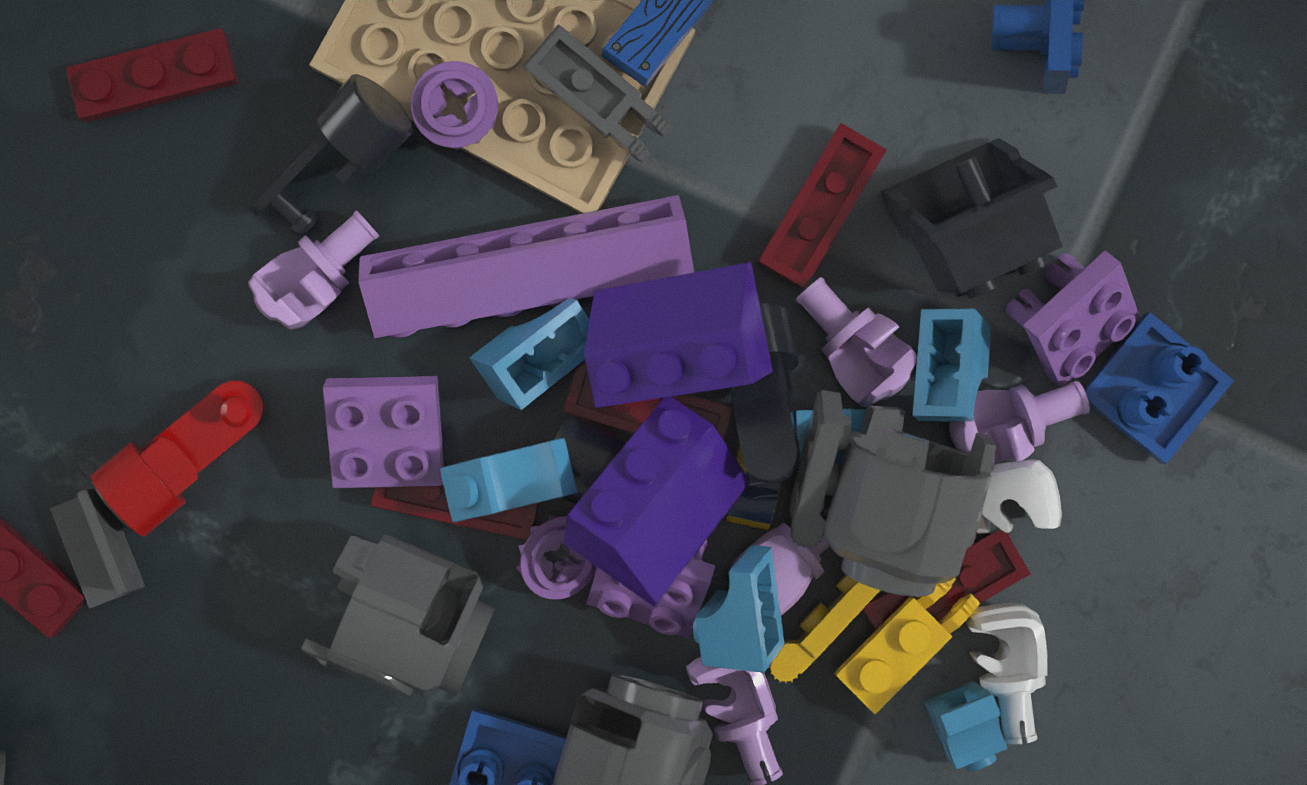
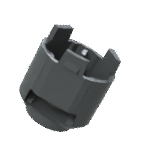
M868 405L859 432L854 431L850 433L848 446L845 451L843 450L838 470V480L831 498L823 534L832 550L838 556L843 557L841 569L852 579L869 587L893 594L927 596L934 593L936 584L948 582L959 576L966 549L972 546L975 540L992 476L990 472L994 468L993 460L997 445L988 435L976 433L969 455L955 448L903 433L905 410L899 407Z
M387 533L381 538L379 544L350 536L334 566L333 573L341 577L337 589L352 596L341 620L331 648L306 639L301 648L302 652L317 659L323 667H327L329 664L404 697L411 698L412 693L426 697L438 692L439 689L457 696L495 610V607L478 601L484 587L478 573Z
M612 673L608 689L593 687L579 695L552 785H703L711 761L709 746L713 736L706 720L699 718L703 701L692 695L657 683Z

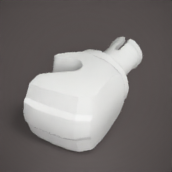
M1037 459L994 465L993 471L990 472L992 476L977 528L978 534L989 532L990 522L1006 533L1012 531L1014 525L1002 508L1003 501L1007 499L1015 500L1024 508L1036 528L1055 529L1060 526L1062 518L1060 495L1055 477L1047 466Z
M1002 603L978 607L966 620L968 628L972 632L991 634L997 637L1000 642L997 652L991 655L977 650L969 652L975 663L990 672L979 678L980 686L993 695L998 696L1002 735L1005 743L1022 744L1021 737H1025V742L1027 743L1037 740V733L1035 732L1031 693L1046 685L1045 676H1047V647L1043 624L1039 615L1024 604Z

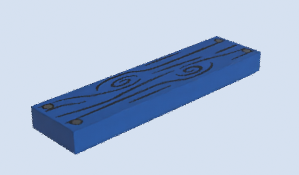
M642 0L604 46L602 57L646 88L715 0Z

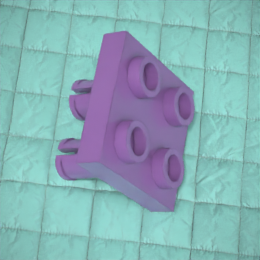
M1107 251L1101 253L1086 268L1078 263L1069 253L1061 254L1057 259L1065 267L1062 269L1055 262H1052L1045 273V279L1061 290L1056 296L1045 304L1030 289H1024L1018 293V296L1025 304L1022 305L1013 297L1007 305L1006 315L1026 330L1047 377L1060 388L1066 386L1073 378L1081 377L1087 373L1094 364L1096 357L1113 342L1125 338L1134 327L1135 322L1140 318L1121 262Z
M438 376L326 378L323 392L333 488L443 485L440 468L444 467Z
M707 540L655 607L598 567L586 604L599 608L603 613L611 617H626L650 625L654 630L662 634H677L689 638L695 616L701 608L715 569V565L703 562L704 555L708 550Z

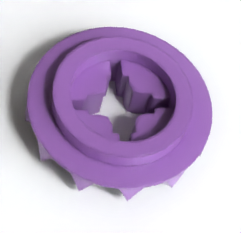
M460 61L440 63L427 70L416 83L411 97L412 116L420 132L435 145L456 150L479 143L488 131L494 127L499 107L497 93L489 77L476 66ZM447 87L449 92L454 93L458 99L465 96L470 97V101L464 106L467 114L465 117L468 123L464 125L461 119L458 120L453 114L438 117L442 114L441 111L447 107L444 99L446 96L442 88Z
M549 515L548 521L540 526H530L531 535L525 544L518 546L521 559L517 569L526 583L525 585L543 598L563 599L578 593L591 581L597 570L594 564L563 543L567 516L557 517ZM562 543V548L572 555L574 559H559L553 567V563L544 556V553H548L550 550L557 551Z

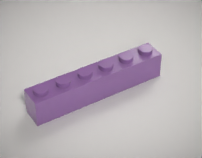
M679 195L361 256L359 286L374 338L385 336L401 338L412 335L421 329L442 325L445 327H458L472 319L493 315L510 317L519 314L524 309L545 305L556 307L568 298L576 300L594 296V291L599 289L694 272L686 220Z

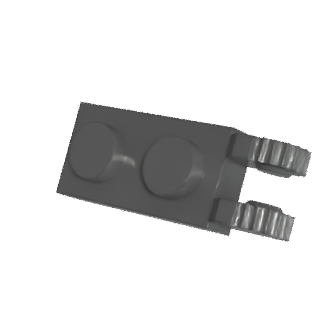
M559 24L523 65L524 70L606 139L610 136L622 149L641 163L650 155L646 145L619 125L632 110L648 129L662 137H665L672 129L665 118L641 99L642 93Z
M825 390L817 392L798 471L794 480L795 483L790 498L791 504H789V517L792 519L790 532L793 543L796 542L798 546L801 545L803 548L806 546L810 548L813 545L817 546V543L821 542V538H824L823 531L827 518L823 513L825 495H833L838 480V463L834 462L837 450L845 451L849 443L851 418L843 416L841 394L838 392Z

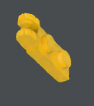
M845 574L836 585L842 592L828 608L820 602L804 618L799 626L805 633L800 639L784 640L785 645L769 666L770 674L774 675V679H778L780 683L784 681L786 684L788 681L793 682L795 678L798 679L797 675L799 673L802 674L880 590L864 585Z
M955 578L945 583L936 584L934 593L930 595L916 596L915 598L910 596L834 673L874 714L952 638L950 633L958 629L979 607L980 602L972 594H968L959 599L939 622L926 610L951 589L952 584L956 580Z

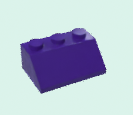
M751 262L594 291L584 356L595 408L748 385L772 373L773 370Z
M671 396L664 397L568 514L563 543L655 607L747 488L750 479L711 423Z

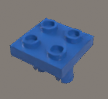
M1044 0V5L994 4L992 51H1040V56H1045L1043 93L1065 94L1069 78H1078L1079 66L1082 64L1083 32H1072L1073 25H1080L1081 11L1084 10V0Z
M1148 312L1144 313L1130 333L1121 341L1086 384L1084 390L1091 408L1157 462L1167 464L1234 380L1212 363L1203 350L1190 345L1154 314Z
M473 708L449 785H552L567 735Z

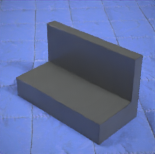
M95 489L80 491L76 493L77 498L50 508L89 609L145 587L119 519L108 508Z

